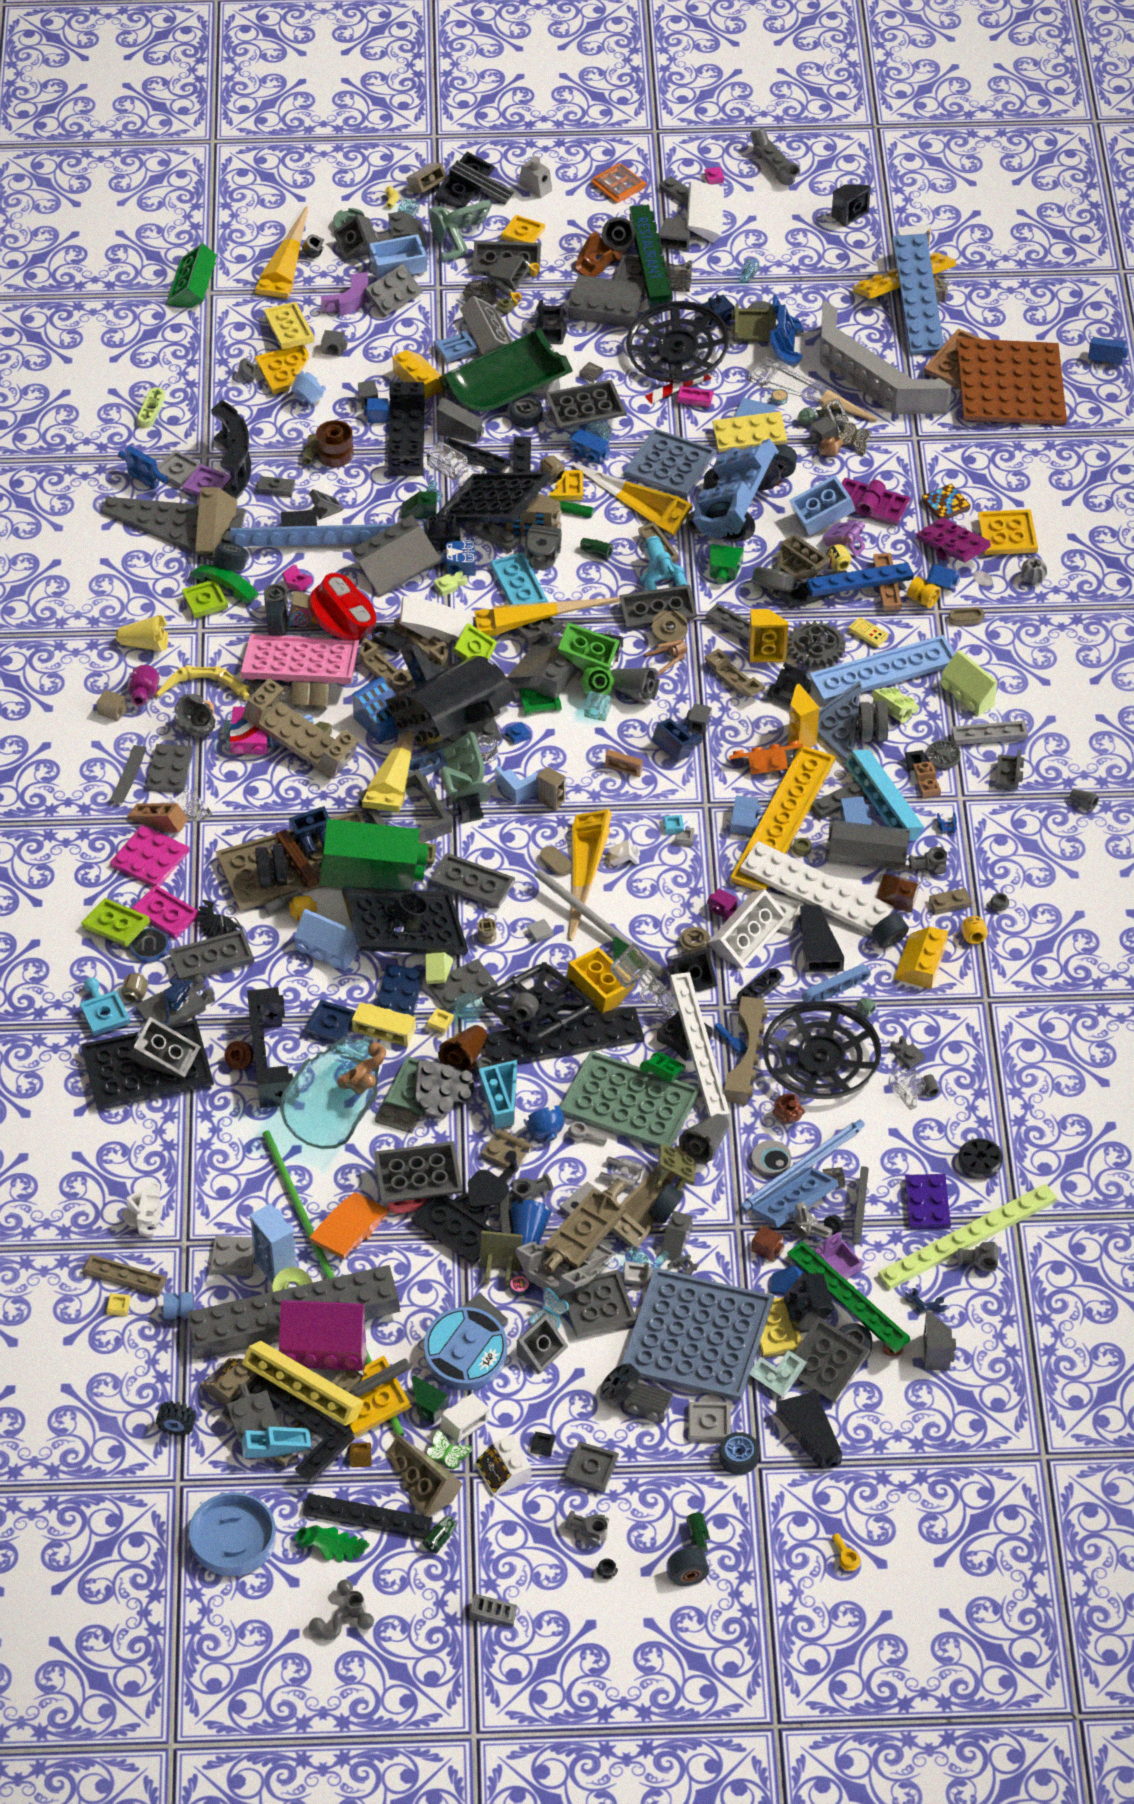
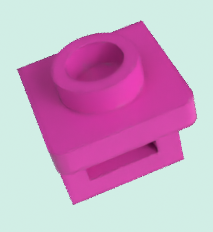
M295 564L282 572L283 579L289 589L304 591L308 588V585L313 583L312 577L301 574Z

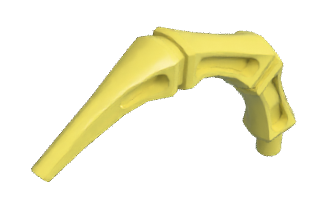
M186 665L184 668L181 667L155 694L159 697L175 684L186 682L188 679L210 678L229 686L237 696L241 695L244 700L250 698L248 693L249 686L236 679L225 668L222 669L220 666L194 667Z

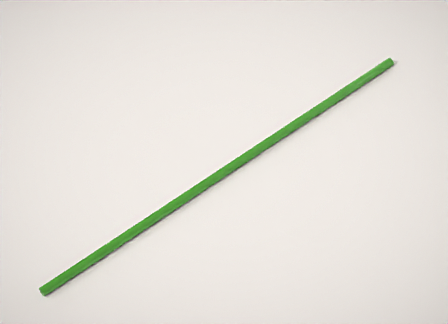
M266 1130L262 1135L309 1238L313 1234L314 1229L270 1131ZM311 1243L326 1279L334 1278L335 1276L323 1249ZM367 1350V1360H366L365 1365H367V1364H369L370 1362H372V1359H371V1357H370V1355H369V1353H368V1350ZM396 1415L389 1419L396 1436L398 1434L403 1437L405 1433Z

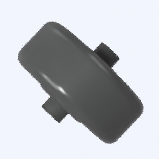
M773 565L772 569L755 567L751 582L767 588L766 593L774 594L775 590L793 591L796 580L794 575L780 571L781 566Z

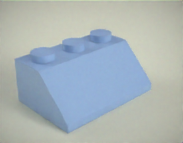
M307 909L303 911L294 936L295 949L301 953L313 956L319 961H324L334 968L345 971L357 955L356 939L353 930Z

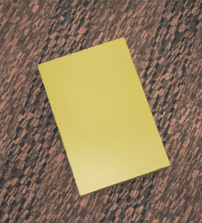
M783 1297L774 1299L760 1342L763 1358L784 1355L788 1350L795 1353L802 1342L800 1332L792 1328Z

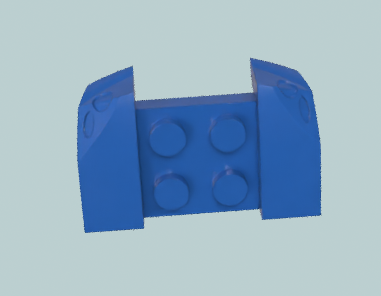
M773 295L772 308L776 314L778 324L775 325V330L770 332V344L779 360L786 365H796L801 361L803 355L794 352L795 334L804 333L799 319L792 317L786 305H782L778 297Z

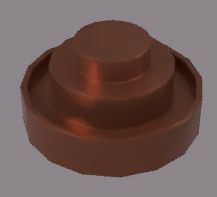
M245 1041L230 1043L224 1052L225 1061L229 1067L235 1070L249 1067L254 1058L252 1047Z

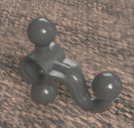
M343 1579L337 1584L336 1590L341 1596H345V1603L333 1615L332 1631H325V1621L320 1617L312 1618L309 1622V1630L323 1640L336 1639L342 1630L341 1619L348 1615L352 1618H358L357 1624L361 1629L368 1630L373 1627L374 1617L366 1612L364 1597L361 1592L353 1591L354 1586L351 1581ZM353 1603H360L357 1606H351Z

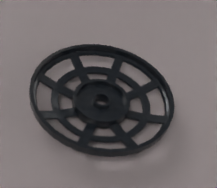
M690 301L665 302L646 310L633 322L629 328L626 340L627 353L635 368L649 378L668 383L692 381L707 375L722 362L729 346L728 330L723 319L709 307ZM673 310V319L663 321L656 326H653L648 321L649 318L659 313ZM680 310H692L706 316L699 323L691 319L680 318ZM711 319L719 326L723 338L713 340L710 331L705 327ZM681 324L693 326L695 329L692 332L681 329ZM643 325L649 330L644 338L643 345H633L634 335L638 328ZM674 325V329L664 334L659 331L664 327ZM702 331L707 337L708 342L698 343L696 336ZM653 335L659 339L657 347L648 346ZM724 344L720 357L714 363L708 362L714 347ZM708 348L704 359L696 356L698 350ZM632 351L643 352V356L650 366L645 369L642 368L635 361ZM648 353H658L661 359L654 363ZM689 361H692L697 364L691 368L683 370L682 364H685ZM666 363L675 364L676 370L665 369L661 366ZM700 367L707 368L699 373L683 377V374L695 371ZM658 370L667 374H676V377H664L651 372Z
M812 1001L792 1006L775 1017L764 1035L763 1058L769 1073L787 1090L807 1098L835 1099L853 1094L870 1082L880 1064L881 1043L873 1025L859 1012L839 1003ZM811 1011L832 1012L829 1022L816 1021L805 1024L800 1015L801 1013ZM839 1014L854 1020L865 1031L854 1036L846 1028L837 1025ZM791 1017L794 1019L797 1027L789 1032L783 1041L773 1037L774 1032L782 1023ZM825 1028L826 1032L825 1034L811 1035L809 1029ZM834 1031L843 1034L849 1040L842 1044L833 1037ZM799 1033L802 1034L804 1040L799 1047L789 1044ZM868 1037L871 1038L875 1050L874 1062L863 1061V1051L860 1042ZM769 1043L781 1048L780 1059L783 1067L772 1068L768 1054ZM854 1047L857 1060L845 1059V1051ZM786 1051L797 1054L798 1063L788 1065ZM817 1054H826V1057L821 1058L818 1057ZM843 1066L853 1068L850 1074L843 1079L837 1073ZM803 1069L811 1074L809 1080L806 1081L800 1078L794 1071ZM860 1069H872L867 1078L858 1085L850 1088L846 1084L855 1077ZM788 1074L795 1081L806 1087L804 1090L798 1089L785 1082L778 1075ZM819 1076H830L834 1081L827 1084L816 1083ZM839 1087L842 1090L835 1093H813L814 1088L829 1089Z

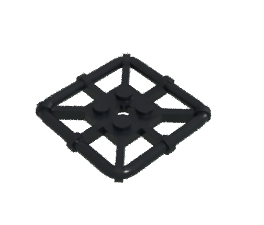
M547 962L535 965L517 976H511L505 983L483 994L481 1000L500 1019L504 1026L510 1027L528 1043H534V1041L541 1040L558 1029L566 1028L567 1024L587 1014L594 1008V1002L576 987L571 979H567L553 966L547 964ZM541 972L537 985L527 989L521 984L522 981ZM547 972L562 985L552 991L545 986ZM513 987L520 994L529 993L536 997L541 1004H539L535 1017L530 1020L529 1033L515 1022L517 1019L514 1018L512 1013L505 1014L497 1007H511L516 996L513 998L495 996ZM570 991L582 1002L563 1001L559 997ZM561 1010H576L564 1018L556 1014ZM547 1018L553 1022V1024L536 1033L538 1023Z

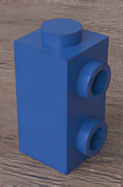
M1093 337L1089 344L1088 359H1093L1095 362L1106 361L1114 365L1122 364L1123 360L1128 357L1129 348H1126L1127 342Z
M579 429L570 439V452L601 464L610 455L609 441Z

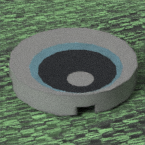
M774 1140L759 1143L753 1149L751 1157L754 1169L760 1171V1174L769 1177L778 1176L790 1168L792 1160L788 1147Z

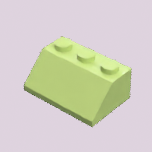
M958 650L942 672V687L953 694L958 701H961L977 716L995 706L998 681L961 650Z

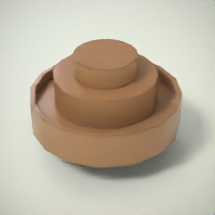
M830 436L821 441L822 445L818 447L820 455L836 456L839 454L843 441L841 437L834 438Z

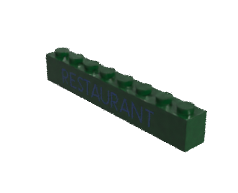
M649 204L629 206V220L635 228L634 242L649 308L673 300L672 290H669L670 280L669 278L666 279L668 274L667 267H664V256H661L662 246L661 244L658 245L660 239L659 233H656L657 224L653 222L654 211L650 210Z

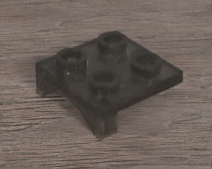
M693 260L678 265L665 261L664 267H667L668 274L666 279L669 278L670 280L669 290L690 292Z

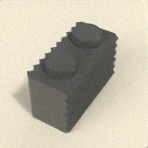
M638 1382L631 1395L624 1400V1410L632 1415L645 1416L650 1421H660L663 1423L671 1407L673 1393Z

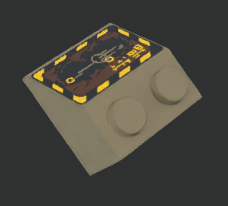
M228 1358L200 1384V1388L227 1407V1403L232 1402L240 1394L237 1385L246 1382L248 1386L258 1374L242 1365L244 1359Z

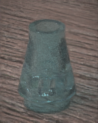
M749 258L744 262L740 278L743 283L748 284L759 271L760 264L756 259Z

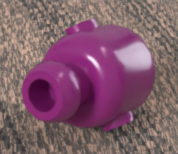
M140 665L134 668L130 675L128 692L131 695V702L136 706L145 705L149 699L156 696L155 694L159 690L160 676L158 671L152 666Z

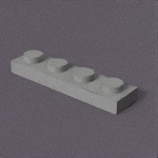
M1025 720L953 726L951 729L955 745L1028 739Z

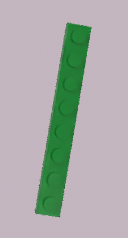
M803 1241L787 1252L788 1258L802 1271L823 1274L830 1296L894 1353L911 1341L907 1333Z

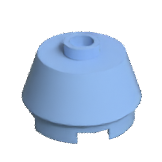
M301 371L299 374H296L291 390L299 401L312 404L323 397L326 387L324 385L320 386L317 381L318 379L311 373L306 372L304 374Z

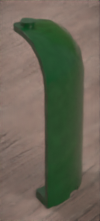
M540 328L461 365L438 378L442 388L446 390L452 399L467 409L483 412L505 405L573 372V369L566 355L550 350L552 346Z

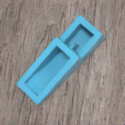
M268 1427L266 1431L245 1430L241 1439L243 1458L281 1456L311 1448L309 1428Z

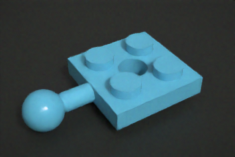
M94 977L87 978L84 982V988L92 994L93 999L81 1002L80 1008L93 1036L131 1024L128 1013L117 991L101 995L98 990L99 981ZM103 1011L110 1012L108 1015L105 1016L100 1014Z

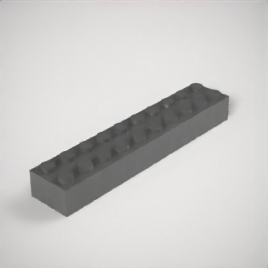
M386 1265L189 1311L187 1315L197 1359L248 1348L259 1341L264 1343L278 1341L280 1335L281 1300L364 1304L365 1320L401 1311L391 1267Z

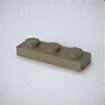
M655 522L638 528V533L645 542H647L646 539L649 537H659L665 552L670 554L672 562H679V555Z

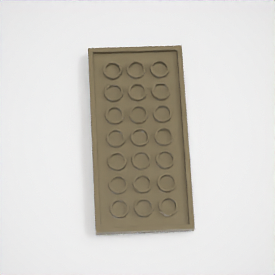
M360 810L330 818L365 823ZM288 830L289 834H290L291 837L293 838V835H292L291 831ZM275 834L216 851V857L239 911L263 905L279 898V895L284 896L295 890L304 893L325 886L318 884L308 889L302 883L301 877H298L296 870L292 868L291 862L286 859L288 885L277 886L274 875H271V887L260 888L255 847L265 846L268 856L271 857L270 848L276 844ZM319 836L311 838L317 850L313 855L310 851V856H306L301 842L296 844L318 875L320 883L323 846Z

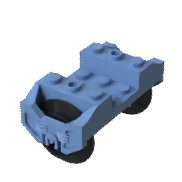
M770 438L763 440L760 445L755 447L751 446L743 450L738 448L728 449L725 454H721L716 458L713 469L720 479L715 488L702 490L695 502L693 522L702 534L736 542L748 540L753 536L756 526L754 519L747 512L757 490L772 489L780 480V471L774 462L779 451Z

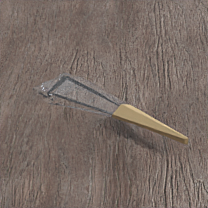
M766 355L748 375L747 380L761 388L784 390L788 394L817 401L869 421L877 422V418L784 362H777Z

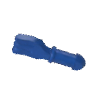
M721 1023L714 1024L715 1031L725 1041L729 1042V1045L737 1054H741L748 1049L741 1039L733 1037L732 1033H729Z

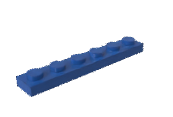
M906 562L809 578L806 581V585L813 597L913 580L914 574L909 563Z

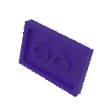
M946 1174L905 1175L909 1228H950L951 1220Z

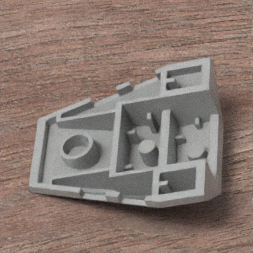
M530 1242L516 1248L515 1251L527 1279L543 1289L550 1288L557 1296H561L589 1283L616 1256L614 1251L599 1243L578 1269L562 1261L555 1268L554 1272L550 1273L542 1265L551 1255V1253L544 1250V1244L537 1245L536 1242Z

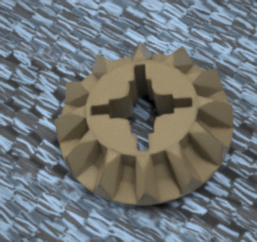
M690 927L681 933L680 944L685 948V951L699 947L708 948V941L711 938L705 929ZM699 938L698 942L692 943V940Z

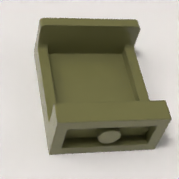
M735 304V310H732L731 320H735V325L731 324V335H734V341L770 342V332L775 330L776 314L772 304H769V309L739 308V304Z

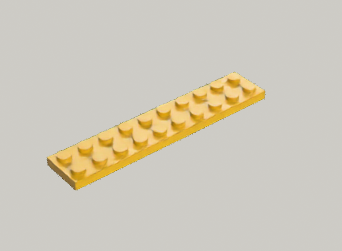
M806 746L799 748L734 869L730 882L757 891L768 890L769 885L740 872L741 865L758 841L787 854L812 807V803L815 801L836 761V756Z

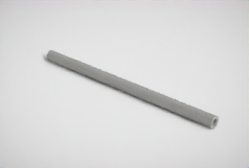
M538 869L534 876L610 938L618 937L637 950L638 959H642V963L660 978L665 976L667 973L666 969L543 870Z

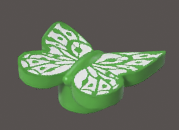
M437 1430L433 1438L434 1447L429 1448L427 1454L434 1461L440 1460L447 1468L454 1470L459 1466V1460H463L470 1454L472 1446H454L449 1443L441 1431Z

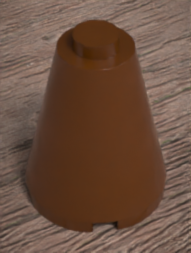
M473 1025L444 1041L439 1046L438 1057L440 1062L444 1065L471 1071L487 1040L485 1029L479 1025Z

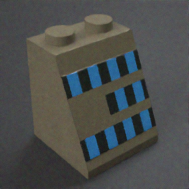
M538 493L537 497L529 503L527 509L522 511L516 521L512 523L506 522V530L518 536H527L533 524L561 529V502Z

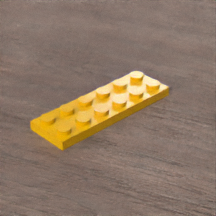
M939 252L930 254L933 275L957 266L956 260L947 255H942ZM890 269L885 274L874 275L872 279L859 281L858 284L853 286L854 293L871 299L900 288L897 269Z

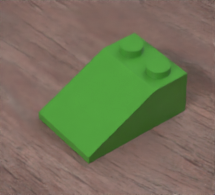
M568 622L557 651L583 671L585 668L600 666L609 671L620 641ZM596 670L590 674V676L593 674H603L607 677V675L600 670Z

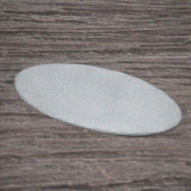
M983 571L974 572L973 577L977 583L983 586L992 585L993 579L989 574Z

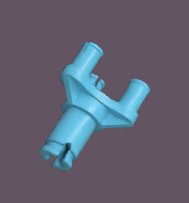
M657 536L647 538V542L643 544L650 561L649 568L640 577V581L645 586L646 591L656 590L655 582L663 579H673L676 586L688 585L683 567L672 562L670 554L664 550L661 539Z

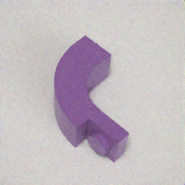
M367 272L350 274L351 287L346 292L321 296L322 314L339 312L340 316H344L359 310L368 299V296L363 291L369 286Z

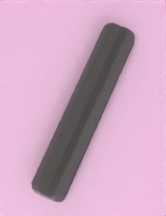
M404 1358L352 1387V1390L357 1397H360L410 1370L411 1366L408 1360Z

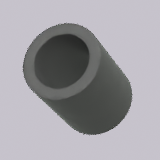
M928 1074L921 1078V1083L927 1096L933 1097L940 1092L934 1075Z

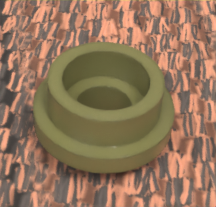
M508 298L500 299L497 302V308L501 313L508 314L514 308V302Z

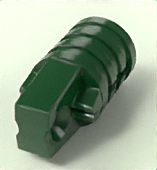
M582 538L580 541L581 550L591 555L610 559L613 553V544L589 538Z
M701 1512L692 1513L686 1517L691 1543H697L698 1549H701L704 1553L708 1552L706 1540L710 1539L705 1515Z
M450 1515L443 1517L422 1541L423 1546L431 1553L437 1554L453 1533L457 1525L456 1521Z

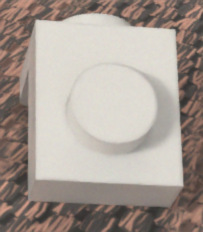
M626 840L609 848L610 863L616 866L631 860L635 865L639 864L640 851L636 845Z

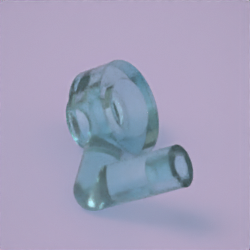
M632 1246L628 1251L630 1261L642 1264L648 1262L651 1264L653 1271L654 1268H660L670 1256L666 1250H663L655 1262H653L636 1246Z

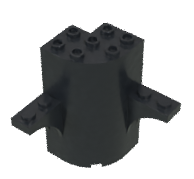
M417 644L401 649L400 652L415 684L385 701L399 732L405 733L412 730L418 746L422 747L444 740L472 723L501 714L499 709L516 700V697L503 671L496 664L492 665L488 662V658L470 656L444 667L429 661L422 654Z

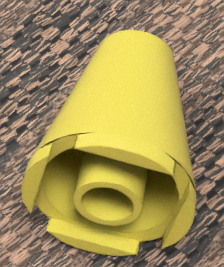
M156 615L119 627L118 631H116V640L124 646L164 651L168 646V631L165 632L164 626H167L166 620L163 615Z

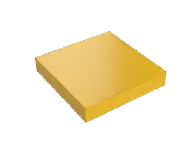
M515 215L501 233V239L509 242L535 243L545 230V224Z

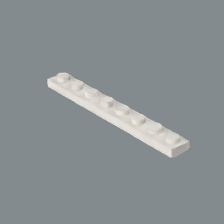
M690 972L671 975L669 978L708 1117L716 1113L728 1117L730 1112Z

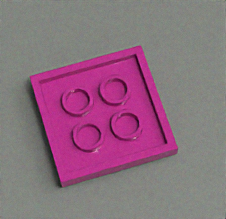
M142 824L110 861V867L149 886L154 887L157 885L160 887L187 856L190 849L189 846Z

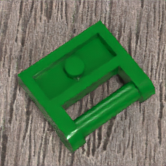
M527 688L519 689L525 716L531 715L534 712L554 709L556 711L562 710L559 696L553 699Z
M655 1052L649 1060H644L640 1064L641 1071L645 1073L651 1071L658 1075L661 1080L671 1082L681 1075L686 1065L661 1052Z

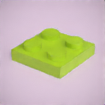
M213 580L182 589V595L194 619L228 609L227 600L218 583Z
M467 622L452 652L462 659L470 656H483L488 658L489 661L498 642Z

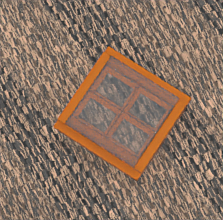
M621 163L607 169L591 180L593 185L616 203L625 200L647 186L646 182Z

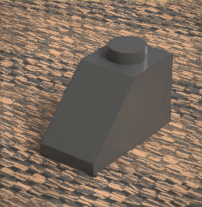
M673 1211L666 1228L660 1252L661 1257L674 1260L682 1256L692 1232L693 1216Z

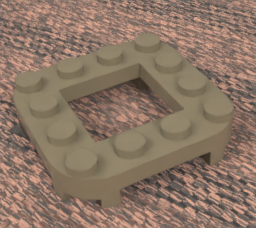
M400 617L394 619V625L390 629L407 637V641L412 645L417 644L422 654L432 663L444 667L448 665V650L444 641L440 643L434 637L428 639L400 624ZM382 632V633H380V634L377 635V636H378V637H382V636H385L386 634ZM365 638L360 647V661L365 668L377 678L382 676L390 688L397 693L415 684L409 669L404 671L401 668L398 670L381 656L388 652V649L374 643L372 639L368 640Z

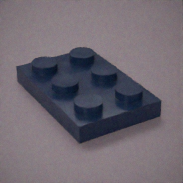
M387 964L375 1006L391 1009L402 1014H409L414 1017L425 978V970Z

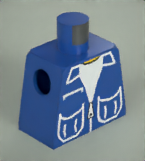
M474 539L446 543V553H437L441 559V562L438 564H447V573L455 574L458 571H462L463 575L476 576Z

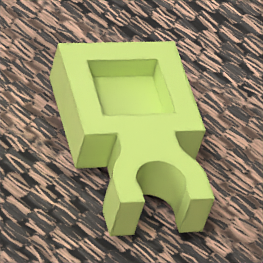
M462 571L456 572L452 577L450 574L434 580V587L442 596L457 591L458 586L468 584V578H463Z

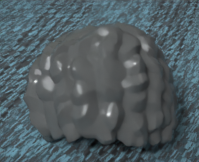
M184 694L183 697L179 698L174 709L177 726L190 736H194V738H202L209 734L215 728L216 722L213 710L209 707V704L205 703L202 697L197 694Z

